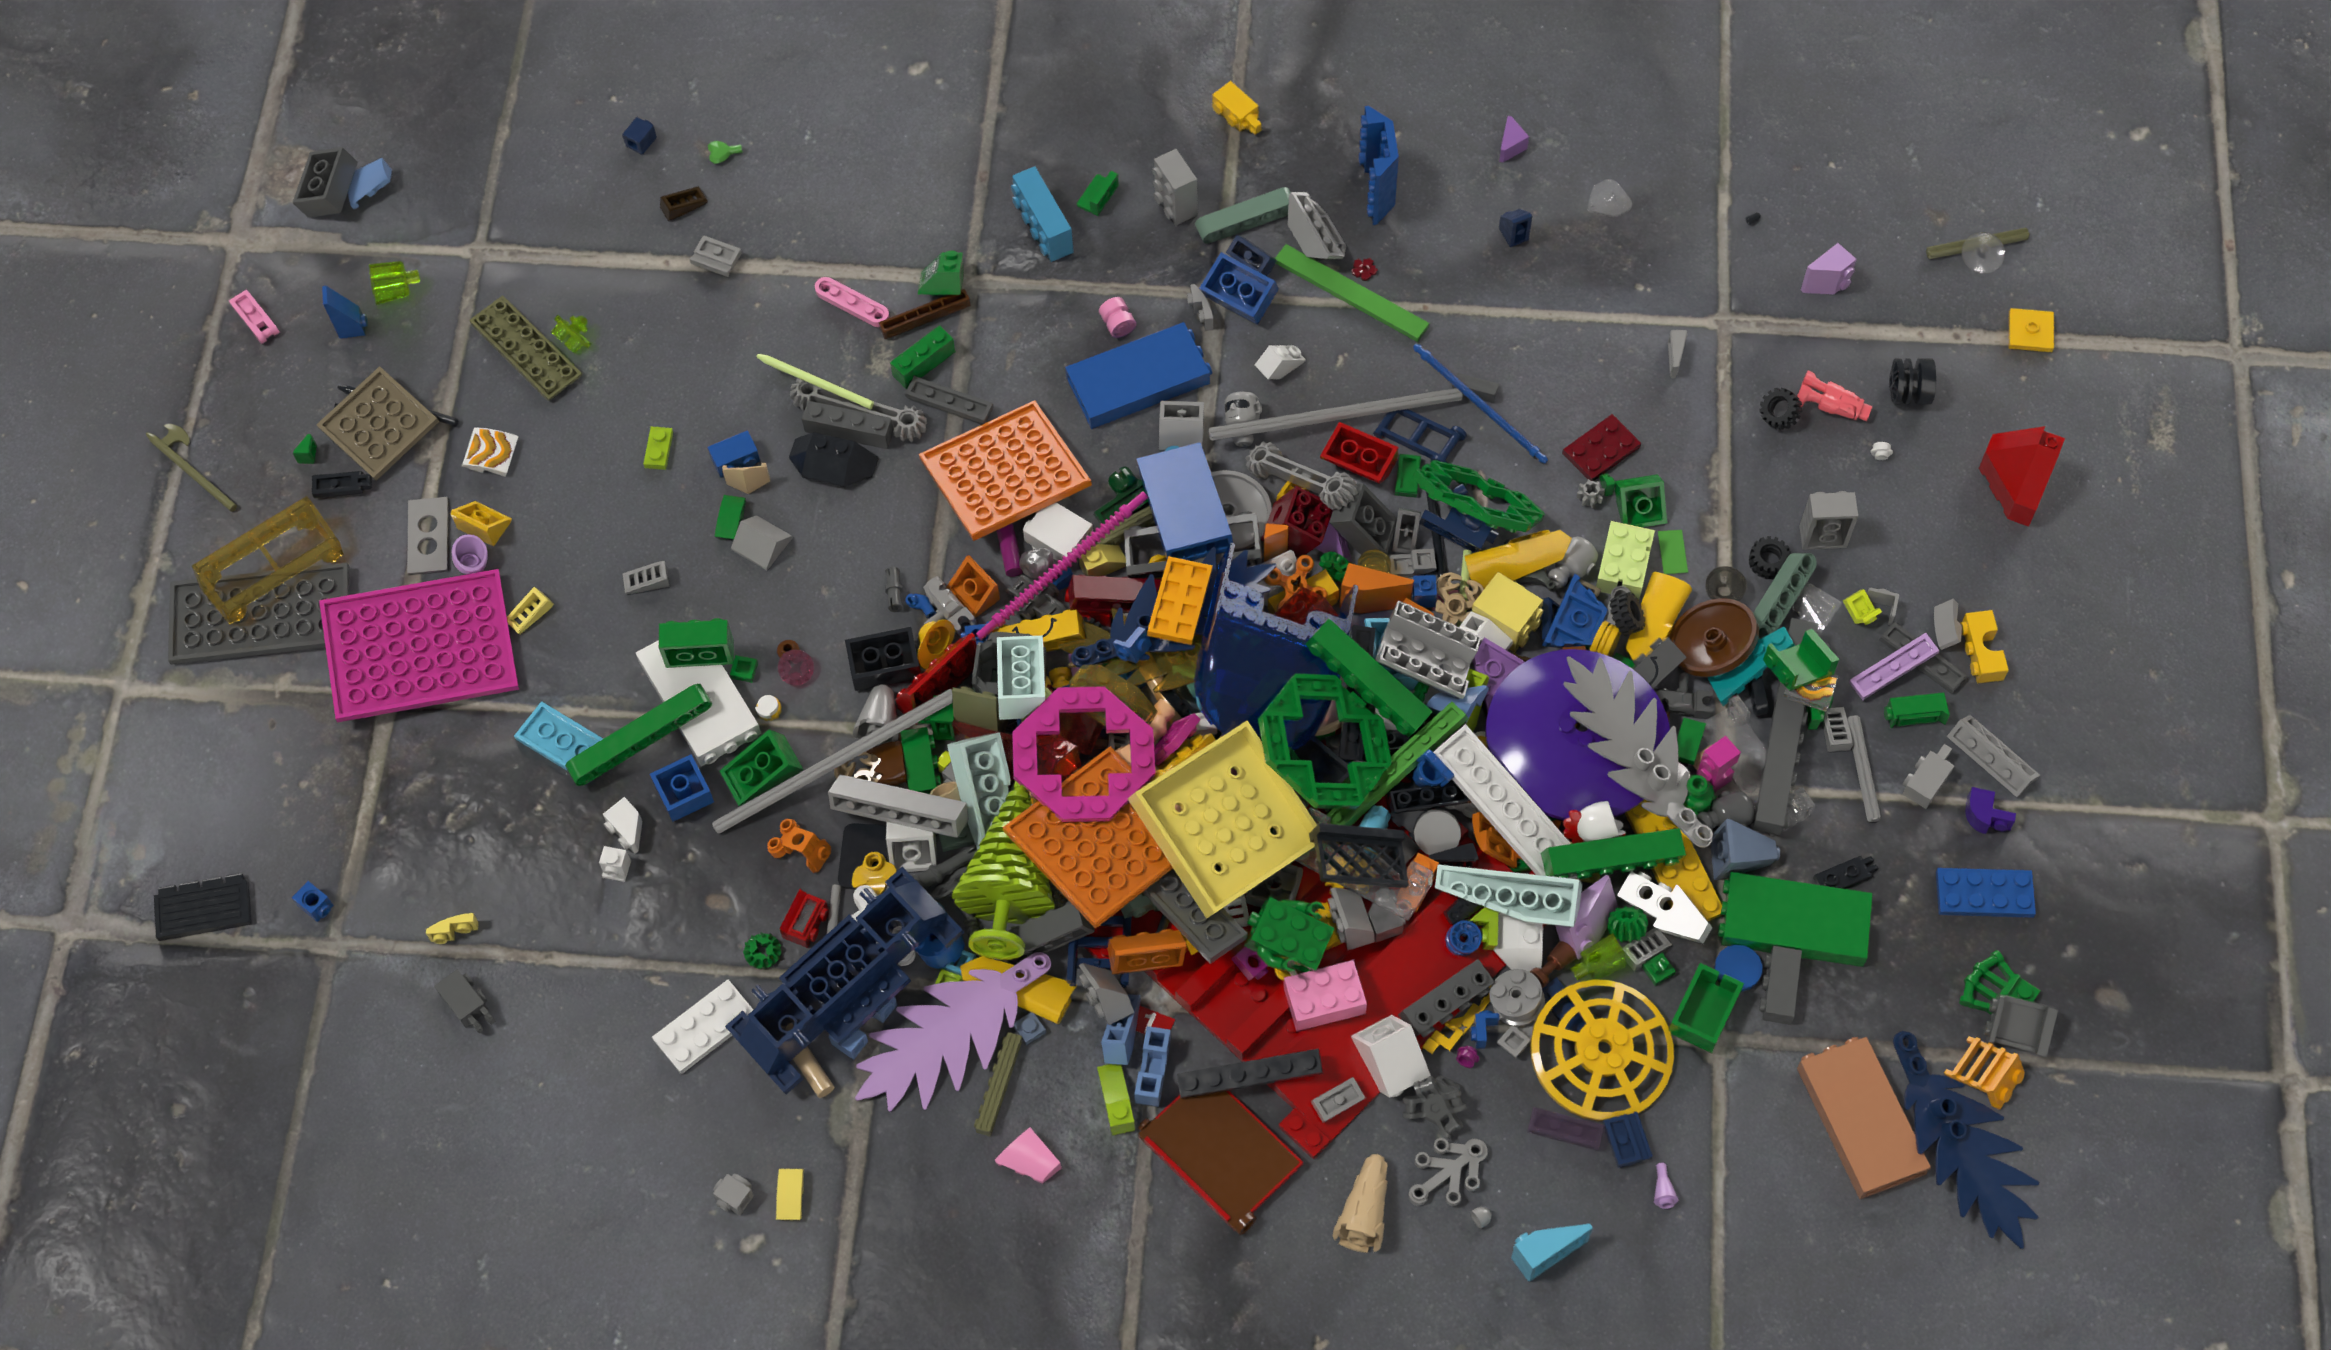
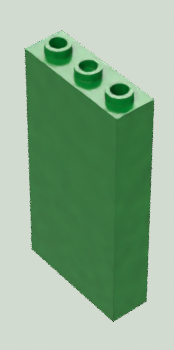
M1735 872L1730 873L1728 880L1724 879L1722 893L1726 894V901H1722L1720 915H1724V921L1719 923L1718 937H1722V946L1743 945L1755 951L1768 953L1771 952L1773 946L1801 950V958L1864 966L1868 955L1873 893Z

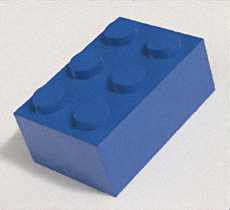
M1221 252L1199 289L1206 298L1258 325L1278 292L1279 287L1273 279Z

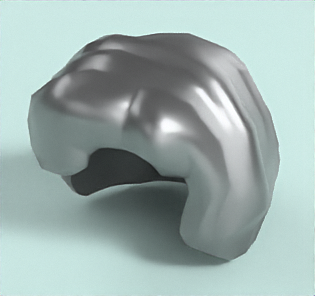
M1047 548L1027 551L1021 555L1019 560V566L1023 573L1033 581H1038L1039 576L1043 577L1044 572L1048 573V568L1052 569L1053 564H1058L1057 560L1053 559V553Z

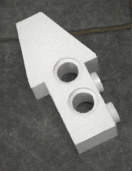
M1631 871L1617 895L1620 899L1656 918L1657 920L1653 926L1660 932L1702 944L1705 942L1712 926L1678 885L1672 891V888L1661 882L1658 885L1650 882L1652 878L1639 871L1638 875ZM1648 889H1652V897L1647 900L1643 899V893ZM1672 900L1673 907L1667 911L1663 910L1664 903Z

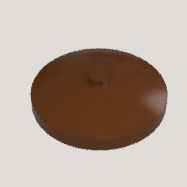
M1712 599L1699 603L1686 611L1674 624L1669 639L1686 656L1678 665L1680 669L1694 676H1717L1735 669L1751 655L1758 642L1759 626L1753 612L1745 604L1733 599Z

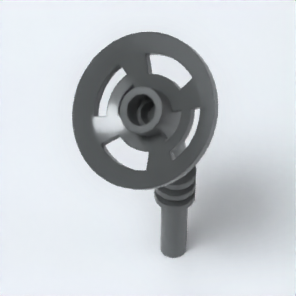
M967 867L960 868L947 876L932 891V898L938 900L949 895L952 896L960 880L956 879L961 878ZM961 910L965 919L963 924L965 925L966 934L970 937L975 931L980 930L977 919L973 917V914H968ZM974 952L977 958L981 957V955Z

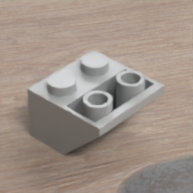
M1160 401L1159 452H1164L1170 446L1183 447L1201 442L1203 448L1204 402Z
M1341 888L1330 889L1332 897L1328 899L1330 914L1333 923L1337 925L1340 943L1345 942L1347 950H1351L1375 942L1374 931L1359 891Z
M1084 963L1079 965L1082 973L1079 975V979L1083 987L1088 990V993L1085 994L1089 1004L1094 1006L1100 1019L1104 1018L1108 1025L1134 1013L1128 994L1110 970Z

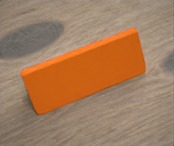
M1266 524L1264 562L1288 551L1287 525Z

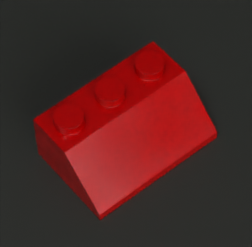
M1339 422L1320 458L1380 484L1389 477L1398 460L1399 447Z

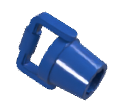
M1429 749L1416 759L1419 763L1413 772V780L1419 787L1436 786L1438 784L1443 787L1454 777L1452 771Z

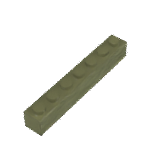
M1150 506L1133 514L1128 519H1124L1123 523L1119 522L1120 526H1115V530H1110V534H1105V539L1101 538V542H1096V545H1119L1125 540L1124 530H1129L1133 526H1141L1142 528L1155 526Z
M1007 1032V1035L1002 1039L1003 1047L1002 1050L998 1051V1062L993 1066L992 1072L994 1074L993 1077L989 1078V1089L984 1093L983 1099L985 1101L983 1105H980L979 1119L976 1118L974 1123L976 1133L991 1137L1023 1041L1021 1035Z

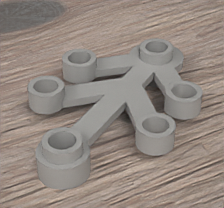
M1444 1138L1436 1139L1434 1151L1437 1154H1445L1446 1152L1461 1154L1456 1160L1429 1157L1425 1152L1418 1153L1415 1157V1165L1418 1168L1431 1167L1443 1170L1423 1185L1416 1184L1412 1186L1409 1190L1410 1202L1416 1206L1424 1205L1428 1200V1193L1450 1177L1446 1202L1450 1206L1458 1205L1461 1199L1459 1193L1461 1168L1468 1163L1469 1176L1465 1180V1188L1470 1192L1476 1191L1480 1184L1478 1178L1479 1163L1486 1158L1488 1151L1485 1143L1479 1139H1471L1465 1145L1448 1143ZM1443 1143L1446 1147L1441 1150L1437 1148V1144ZM1477 1147L1479 1148L1480 1152L1478 1154L1472 1153L1471 1148ZM1424 1157L1427 1162L1421 1164L1418 1162V1159ZM1474 1180L1477 1185L1471 1187L1468 1185V1181ZM1416 1190H1421L1423 1192V1196L1417 1197L1414 1194V1192ZM1454 1194L1458 1200L1451 1201L1449 1196Z

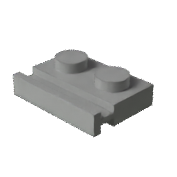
M703 235L694 250V255L689 260L693 265L729 277L731 269L733 270L742 252L740 248Z

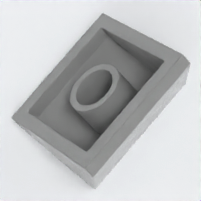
M756 515L740 522L731 550L767 571L793 539V536Z

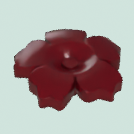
M1359 258L1354 260V269L1351 270L1352 275L1357 278L1361 276L1362 281H1367L1371 278V275H1376L1378 271L1376 266L1373 265L1371 258L1364 259L1363 262Z

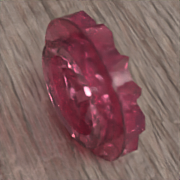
M801 650L786 652L778 662V673L782 680L789 685L800 686L808 682L814 672L813 660L806 652ZM803 661L799 668L803 675L798 672L788 674L792 668L790 665L792 662L797 664Z

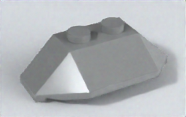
M1291 192L1289 194L1288 226L1306 257L1343 259L1346 244L1328 214L1315 201L1310 199L1311 196L1307 192Z

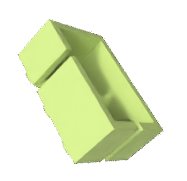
M1611 521L1596 587L1601 589V592L1611 594L1612 590L1617 587L1618 581H1621L1622 586L1627 587L1631 594L1635 595V598L1640 599L1655 530Z

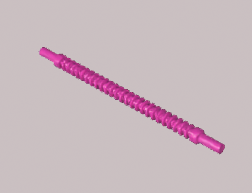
M1142 491L1127 505L1123 504L1119 508V512H1114L1115 516L1110 515V520L1106 519L1105 524L1101 523L1100 528H1095L1096 532L1092 531L1091 536L1087 535L1086 540H1081L1082 544H1077L1076 549L1072 548V552H1067V556H1062L1063 560H1058L1057 565L1053 564L1052 569L1048 568V573L1044 572L1043 577H1038V581L1034 580V585L1029 584V589L1025 588L1024 593L1020 592L1019 597H1014L1015 601H1010L1009 606L1005 605L1004 610L1000 609V613H995L992 616V620L980 629L976 636L983 640L995 628L1002 627L1006 623V619L1010 620V615L1014 616L1015 611L1019 612L1020 607L1024 608V603L1029 604V599L1033 600L1034 595H1039L1038 591L1043 592V587H1048V583H1053V579H1058V574L1062 575L1063 570L1067 571L1068 566L1072 567V562L1077 563V558L1081 559L1082 554L1086 555V550L1091 551V546L1095 547L1096 542L1100 543L1101 538L1105 539V534L1109 535L1110 530L1114 531L1115 526H1120L1119 522L1123 523L1124 518L1128 519L1132 516V512L1147 500L1148 496Z

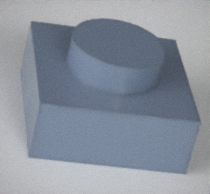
M1032 1012L1016 1021L1013 1026L1017 1033L1022 1036L1026 1046L1046 1033V1029Z

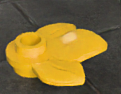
M870 852L865 856L863 864L855 869L852 876L853 888H858L862 885H868L878 896L884 892L886 888L885 882L897 870L892 863L886 862L885 857L881 853ZM875 861L879 862L877 866L872 867Z

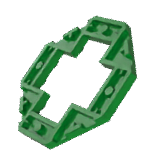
M1433 460L1430 464L1427 463L1422 466L1421 469L1418 468L1413 476V479L1419 484V488L1425 490L1431 499L1442 501L1456 508L1462 514L1471 515L1485 522L1491 528L1497 529L1499 526L1513 533H1516V531L1527 532L1542 522L1545 515L1525 494L1519 491L1504 489L1505 485L1494 479L1488 478L1486 481L1477 471L1471 468ZM1452 480L1463 485H1467V483L1477 485L1483 491L1482 494L1491 499L1495 497L1504 498L1510 505L1506 512L1482 507L1473 497L1453 493L1447 486H1450Z
M1294 674L1258 718L1265 762L1314 808L1356 809L1363 803L1364 798L1374 788L1381 775L1392 763L1384 720L1377 713L1373 714L1365 707L1366 703L1353 691L1350 693L1342 686V681L1336 675ZM1300 699L1335 700L1339 722L1359 723L1366 762H1351L1347 765L1351 784L1315 783L1311 761L1290 759L1284 720H1300L1303 717Z

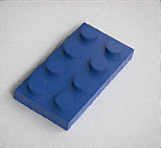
M1937 868L1936 870L1939 915L2034 918L2036 914L2032 870Z

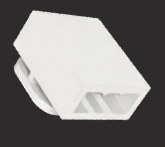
M1054 503L1037 511L1035 517L1026 522L1023 528L1024 540L1032 546V549L1047 548L1053 553V559L1062 561V556H1067V552H1072V548L1076 549L1077 544H1082L1081 540H1086L1087 535L1091 536L1093 524L1058 503Z

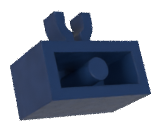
M1236 235L1225 252L1237 261L1265 276H1268L1277 262L1276 258L1239 235Z

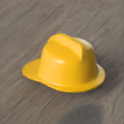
M946 619L937 622L932 621L921 627L918 633L919 649L917 657L919 665L923 669L927 670L930 663L936 658L939 659L944 654L946 648L952 643L955 628L950 621Z

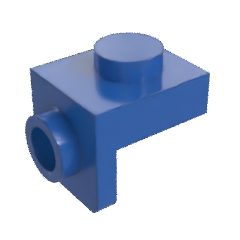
M1138 627L1126 642L1115 640L1113 645L1120 659L1137 663L1148 651L1152 643L1149 636H1147L1146 629Z
M1485 1010L1475 1014L1474 1026L1470 1027L1471 1041H1475L1476 1049L1486 1048V1026H1497L1499 1023V1013Z

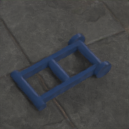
M1408 409L1387 412L1373 433L1377 438L1384 436L1430 458V462L1436 460L1447 463L1446 459L1459 440L1463 441L1467 437V433L1458 426H1452L1449 429ZM1397 413L1419 423L1410 439L1387 429ZM1427 427L1450 438L1440 454L1417 444Z

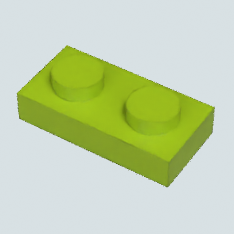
M650 427L643 463L645 468L666 470L673 437L672 428Z

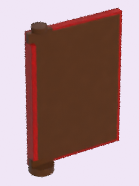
M1230 1091L1182 1099L1179 1095L1152 1121L1146 1118L1138 1126L1140 1130L1138 1137L1239 1235H1243L1255 1223L1257 1217L1253 1213L1304 1165L1303 1161Z

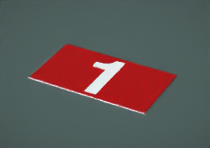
M1140 1006L1136 1031L1146 1034L1147 1026L1171 1030L1175 1019Z

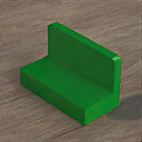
M1110 171L1107 177L1097 174L1078 200L1077 207L1099 216L1119 186L1118 174Z

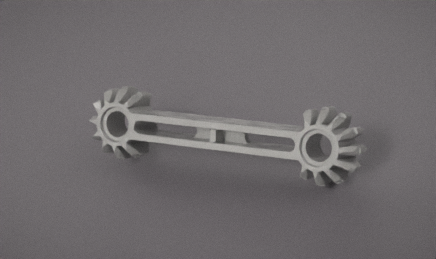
M799 378L796 379V384H791L790 397L794 406L800 407L802 411L805 410L807 402L812 401L889 417L892 419L894 436L896 438L900 437L902 442L907 438L911 442L914 437L920 439L921 433L926 431L927 419L921 409L917 410L915 406L908 409L905 405L904 409L900 410L874 402L870 410Z
M1263 441L1260 446L1255 445L1253 450H1249L1250 455L1245 458L1247 469L1258 479L1264 478L1266 480L1272 474L1320 494L1321 501L1331 510L1338 509L1340 511L1343 506L1348 507V503L1354 501L1353 496L1358 494L1356 482L1345 472H1336L1334 476L1330 477L1284 458L1279 448L1271 442L1265 443Z

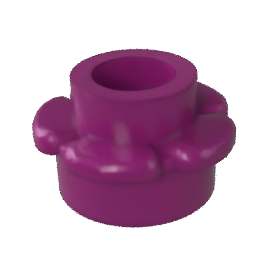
M1465 1046L1458 1048L1456 1060L1460 1065L1471 1068L1475 1062L1479 1061V1056L1475 1048Z

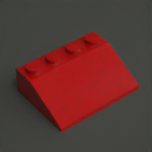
M970 633L960 638L955 644H950L939 659H934L924 673L918 674L908 688L902 689L895 699L897 709L906 714L931 700L934 695L938 696L948 689L957 688L971 675L974 669L977 647L975 635Z

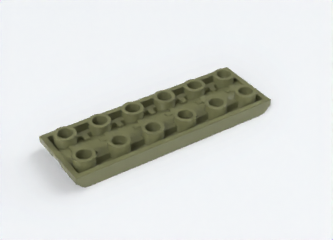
M503 295L469 320L472 326L547 401H550L564 388L582 376V373Z

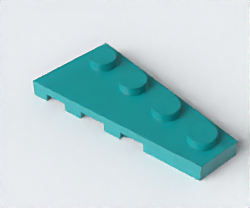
M1785 627L1759 639L1751 655L1735 669L1724 674L1707 677L1722 706H1725L1729 702L1728 699L1735 693L1739 694L1745 689V685L1752 679H1758L1763 675V670L1767 668L1763 658L1768 644L1772 643L1778 651L1795 646Z

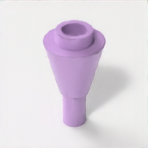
M1659 1163L1656 1165L1658 1179L1654 1204L1660 1208L1668 1209L1678 1202V1197L1668 1178L1666 1164Z

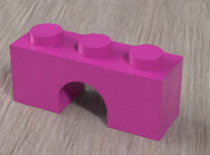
M1725 735L1704 750L1697 775L1705 777L1713 785L1714 792H1717L1731 782L1734 775L1731 767L1738 762L1741 752Z

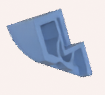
M383 158L354 172L348 190L349 202L353 209L359 207L358 200L363 196H373L380 188L390 182L392 169Z
M1485 685L1467 688L1463 699H1457L1446 693L1439 692L1428 701L1426 706L1433 711L1432 715H1437L1449 703L1453 702L1469 718L1475 705L1481 706L1489 688Z

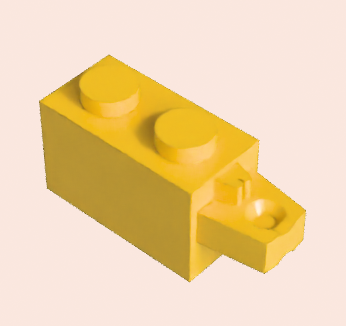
M1232 81L1212 94V107L1217 114H1221L1230 126L1237 128L1240 132L1246 128L1254 135L1261 131L1262 125L1258 120L1259 106Z

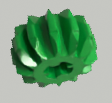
M1624 906L1622 909L1616 908L1609 915L1607 923L1609 934L1612 935L1613 939H1620V942L1629 941L1631 943L1632 940L1640 941V938L1646 936L1648 919L1646 914L1643 913L1642 909H1636L1635 906L1631 908Z

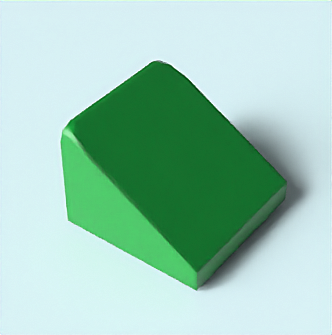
M307 434L293 451V455L299 464H314L317 444L311 434Z

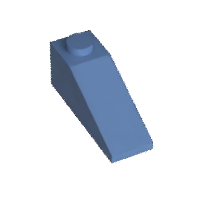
M1128 994L1134 1010L1133 1014L1110 1025L1107 1023L1101 1042L1106 1064L1128 1065L1134 1047L1141 1001L1140 995Z

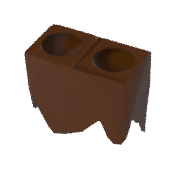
M901 740L880 744L866 751L868 754H873L881 759V762L874 768V771L878 773L875 777L879 774L882 775L877 783L909 789Z

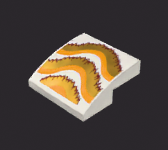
M474 427L462 467L480 473L486 470L505 477L518 436L498 430Z

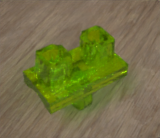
M559 315L554 318L557 324L551 333L561 341L570 334L571 337L564 344L569 350L576 353L582 346L588 348L592 344L580 333L581 331L583 333L588 331L586 327L588 320L581 315L577 318L574 315L571 316V324Z

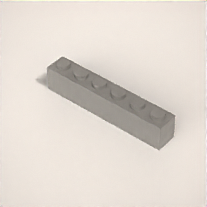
M841 774L828 791L830 808L832 810L958 838L969 820L967 802Z

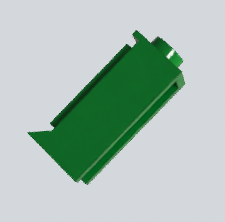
M1944 692L1890 698L1887 706L1884 707V717L1886 721L1889 720L1890 728H1893L1894 725L1905 726L1938 721L1946 725L1950 716Z

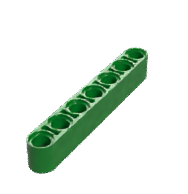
M693 684L571 758L565 765L574 783L577 786H583L706 712L712 706V701L701 684Z

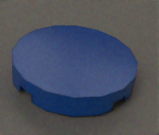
M1743 945L1726 947L1715 960L1714 969L1720 972L1717 980L1721 983L1724 974L1744 983L1741 992L1753 988L1762 975L1760 957L1754 950Z

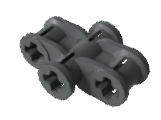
M1020 575L1018 577L1019 580L1011 588L1006 589V594L1012 601H1015L1014 597H1019L1020 592L1024 593L1025 588L1029 589V584L1034 585L1025 575ZM1048 583V587H1043V592L1038 591L1039 595H1034L1033 600L1029 599V604L1024 603V608H1019V612L1015 611V614L1021 621L1031 620L1034 616L1038 619L1044 615H1055L1067 610L1062 603L1053 598V596H1058L1059 590L1053 583Z

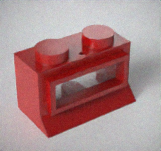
M799 889L779 928L782 938L808 948L810 943L814 942L818 936V927L821 921L824 922L829 914L826 901Z

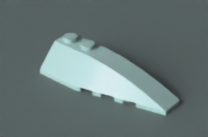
M1000 732L947 744L960 799L962 802H967L968 825L977 850L980 848L979 844L985 837L987 830L992 825L994 817L999 815V809L1005 802L1008 794V785H1010V774Z
M1438 865L1435 889L1525 922L1574 927L1580 908L1582 884L1579 879Z

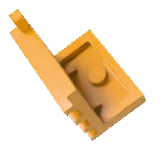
M1969 1036L1967 1042L1971 1044L1953 1072L1946 1069L1944 1074L1987 1093L1991 1106L2000 1110L2004 1103L2010 1100L2016 1085L2020 1084L2024 1078L2025 1072L2019 1055L2008 1053L2002 1047L2001 1049L1996 1048L1990 1042L1988 1044L1984 1043L1978 1037L1972 1038ZM1979 1048L1984 1049L1965 1077L1961 1074ZM1991 1054H1996L1978 1082L1974 1081Z

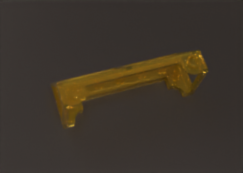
M306 496L192 565L200 589L230 625L244 618L247 611L246 605L319 560L322 559L326 563L335 562L344 554L339 540L312 501ZM294 526L298 531L302 529L311 531L316 528L324 537L325 541L281 568L277 566L264 547L266 543ZM260 548L275 571L223 602L215 591L216 583L222 578L221 571Z

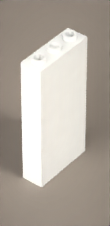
M659 640L636 652L640 665L662 702H665L693 684H701L712 701V706L706 712L679 727L680 732L701 767L715 762L718 757L726 753L734 752L738 746L754 741L761 734L757 721L722 665L666 668L658 648Z

